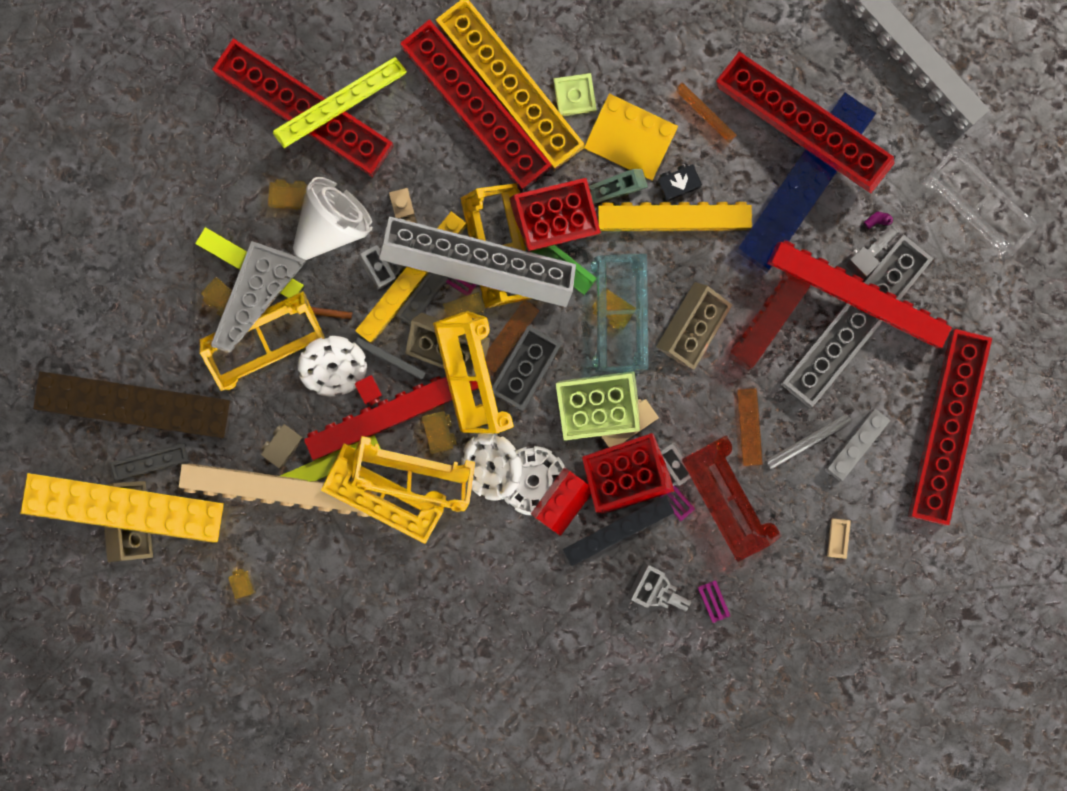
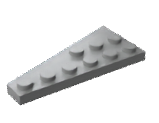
M251 241L211 347L230 353L302 268L306 260Z

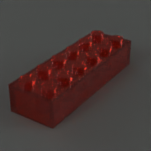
M785 273L787 278L785 280L782 278L774 289L776 291L775 295L771 294L763 304L766 307L764 311L760 310L752 320L754 325L752 327L749 325L741 336L744 338L742 342L738 341L730 351L733 354L731 359L748 371L753 369L810 288V284Z

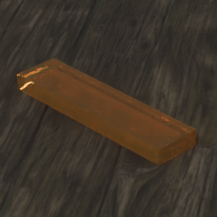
M683 82L677 87L676 92L728 143L735 139L736 134Z
M526 300L521 303L488 349L485 357L487 368L494 373L498 370L540 310Z
M757 388L737 390L743 466L763 465Z

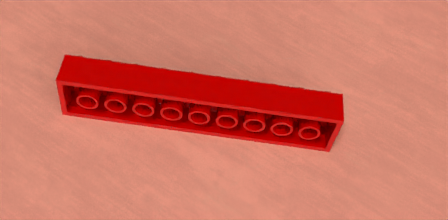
M430 19L400 43L401 49L512 181L517 183V187L522 193L552 169L550 161Z
M234 38L212 69L215 75L287 122L326 99ZM346 111L307 134L372 178L394 147L393 142Z
M740 51L716 80L719 90L870 194L895 164L893 155Z
M958 329L950 331L908 517L944 526L950 525L992 342L991 337Z

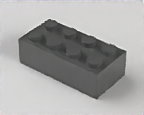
M528 325L492 387L494 396L524 412L562 344Z

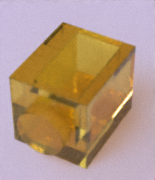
M244 569L232 572L233 576L228 577L235 599L256 593L249 571L244 572Z

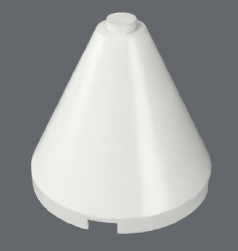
M323 177L313 178L307 185L293 245L294 255L308 260L366 237L373 228L369 227L372 223L369 213L349 191L345 190L342 193L334 188L337 183Z

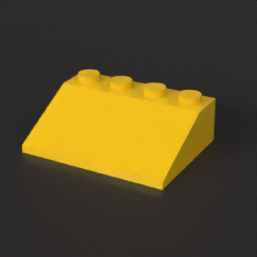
M609 93L584 149L628 170L643 169L645 178L653 181L678 126Z

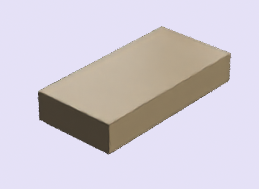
M831 518L827 557L847 559L851 520Z

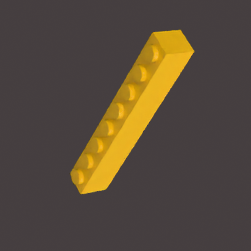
M607 202L602 203V206H598V223L600 231L751 230L752 205H747V202H736L735 205H728V202H717L716 205H709V202H698L697 205H690L689 202H679L678 205H671L670 202H661L659 205L642 202L639 206H633V203L624 202L621 203V206H613V203Z
M451 211L437 229L461 234L467 227V224ZM406 267L355 330L356 333L373 344L429 272Z

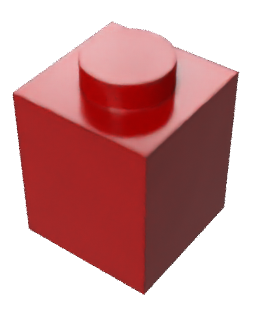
M372 375L354 383L365 405L370 404V406H373L381 401L380 398L383 395Z

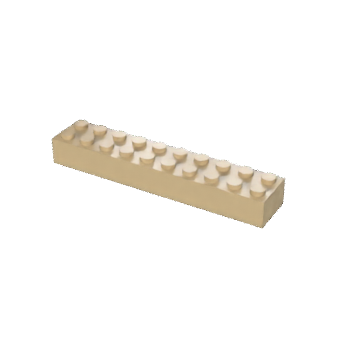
M190 463L182 464L179 488H184V492L195 493L200 490L203 491L204 495L210 496L222 493V497L225 498L242 496L241 500L253 501L259 498L262 503L268 504L280 501V505L292 506L295 503L299 504V508L311 509L313 506H317L320 511L330 512L332 509H338V513L349 514L353 511L357 512V516H370L321 491L324 484L321 481L308 482V480ZM368 490L369 492H371V493H373V494H375V495H377V493H378V492H375V491H370V490Z

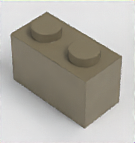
M285 424L282 427L279 425L273 432L274 438L271 442L267 441L261 449L263 451L261 455L279 469L283 468L304 440L302 436Z

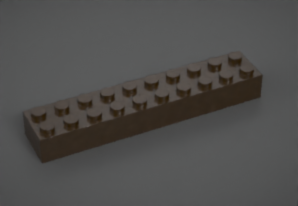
M39 371L33 409L227 439L233 401Z

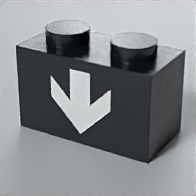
M687 163L677 168L678 171L673 173L667 171L660 175L657 183L665 202L674 200L702 187L694 164L688 166Z

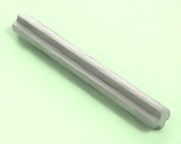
M847 414L843 415L767 459L768 467L772 469L849 425L852 422Z

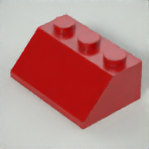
M564 467L531 512V515L561 536L590 497V487L586 482Z

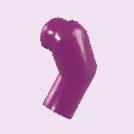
M878 211L863 223L868 229L872 228L875 224L889 226L893 223V217L888 213Z

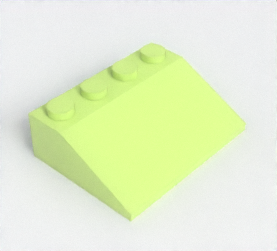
M634 371L563 380L556 383L564 440L640 431L638 395Z

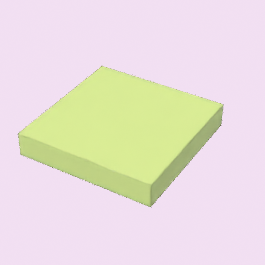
M591 73L553 79L558 112L562 116L597 111Z

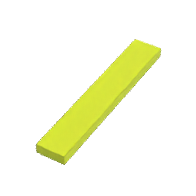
M206 227L195 243L239 270L247 254V251ZM292 278L280 294L287 298L300 293L304 285Z
M375 435L368 437L371 438L372 446L378 444ZM359 442L350 445V447L356 450ZM340 450L280 476L308 480V482L326 478Z

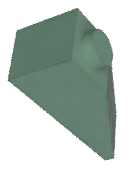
M632 169L589 186L594 205L648 188L643 169Z

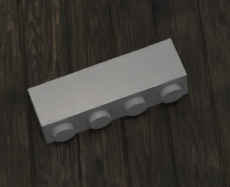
M871 410L824 470L839 482L843 481L890 420L878 410Z

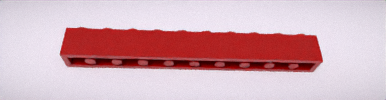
M787 240L777 242L768 264L935 348H943L952 329L951 326L947 325L948 322L939 317L935 319L930 316V312L924 309L917 310L913 308L914 304L903 300V302L897 300V296L893 293L886 292L885 294L879 291L880 287L875 284L869 283L867 285L863 283V279L859 276L852 275L851 277L845 274V269L838 266L834 268L828 265L829 262L820 257L816 259L811 256V252L805 249L800 251L794 248L795 244Z
M437 376L431 379V383L424 386L422 383L413 387V391L410 393L401 392L395 395L396 399L388 401V399L377 403L378 407L371 409L367 407L360 410V415L355 417L349 415L342 418V423L336 425L333 422L324 427L325 430L319 433L317 430L308 433V438H305L304 441L312 460H318L340 450L344 443L350 446L359 442L362 436L371 437L452 401L447 377L441 378V376ZM469 381L471 391L479 389L477 381Z

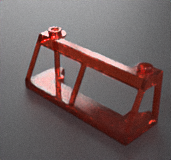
M727 435L681 460L736 561L739 562L772 545L782 535L775 524L765 523L762 525L725 458L732 452V444ZM713 464L716 465L731 493V496L727 499L709 467ZM733 499L752 531L748 535L744 532L729 504V501Z

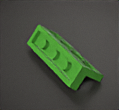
M556 245L529 251L530 253L576 264L573 287L582 295H585L596 282L597 278Z

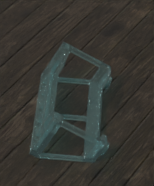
M647 254L596 256L594 261L591 262V271L597 276V352L592 357V367L595 368V372L634 371L640 373L648 370ZM606 262H631L633 276H636V310H606ZM636 314V352L634 353L632 366L608 367L607 315Z

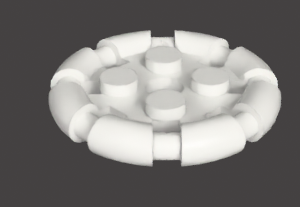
M329 336V338L325 339L321 337L312 341L305 347L306 350L301 352L297 364V370L300 372L299 377L302 383L310 391L314 390L318 395L333 397L338 393L344 395L356 389L354 383L364 379L367 371V362L364 361L365 354L355 342L351 343L347 338L340 336ZM331 345L332 349L325 350L324 346ZM333 362L337 364V367L329 368L327 365ZM350 373L354 375L352 379L348 377ZM318 380H320V381H322V384L319 385V384L316 383V382H317Z
M493 433L478 434V437L471 438L465 445L463 450L464 458H461V465H464L466 460L475 462L471 489L477 495H483L488 500H502L505 496L513 494L519 486V476L522 475L520 457H517L516 449L511 442L503 436L499 437ZM507 454H508V456H509V458H510V460H511V461H509V462L507 461V459H506V457H505V455H507ZM472 455L476 456L475 460H471ZM490 461L494 463L495 471L490 468Z
M539 446L528 449L524 447L515 451L517 457H520L522 475L519 476L520 483L514 493L504 498L508 505L511 504L517 512L525 515H531V512L536 507L532 506L531 500L539 499L540 501L553 483L552 475H559L565 467L559 457L556 458L552 451ZM527 456H535V461L528 462ZM546 459L552 463L549 468L543 464ZM531 475H536L539 478L538 485L530 486L528 478ZM518 493L524 497L521 502L515 498Z

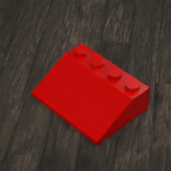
M587 178L515 194L509 198L515 221L528 251L601 233Z
M653 433L582 457L595 511L598 513L607 514L674 491L670 473Z

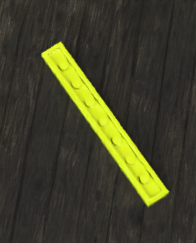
M394 57L273 130V135L283 148H286L406 74L407 70Z

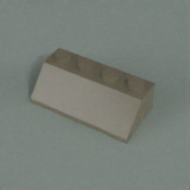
M694 282L656 348L672 359L695 370L731 309L732 304L709 286Z
M420 313L411 321L405 354L444 368L433 325L434 322L440 321V319ZM460 335L458 339L467 375L476 376L466 335ZM489 337L480 340L484 357L487 355Z
M146 481L106 484L107 486L146 491ZM104 526L108 562L153 558L151 533Z

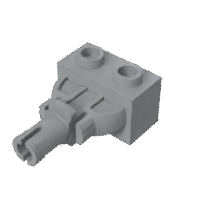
M891 225L880 236L873 237L875 242L868 249L865 247L860 250L856 248L846 258L848 262L845 266L854 275L864 279L880 264L874 256L881 249L887 250L888 244L899 234V231Z
M376 245L361 253L358 258L378 291L393 283L404 266L380 260L381 248Z
M675 443L661 451L673 486L677 484L680 486L696 475Z
M645 562L627 596L632 601L646 608L659 605L667 608L668 605L662 602L663 600L686 612L688 607L681 604V602L688 606L691 604V600L668 590L670 588L676 591L677 588L670 584L664 572Z

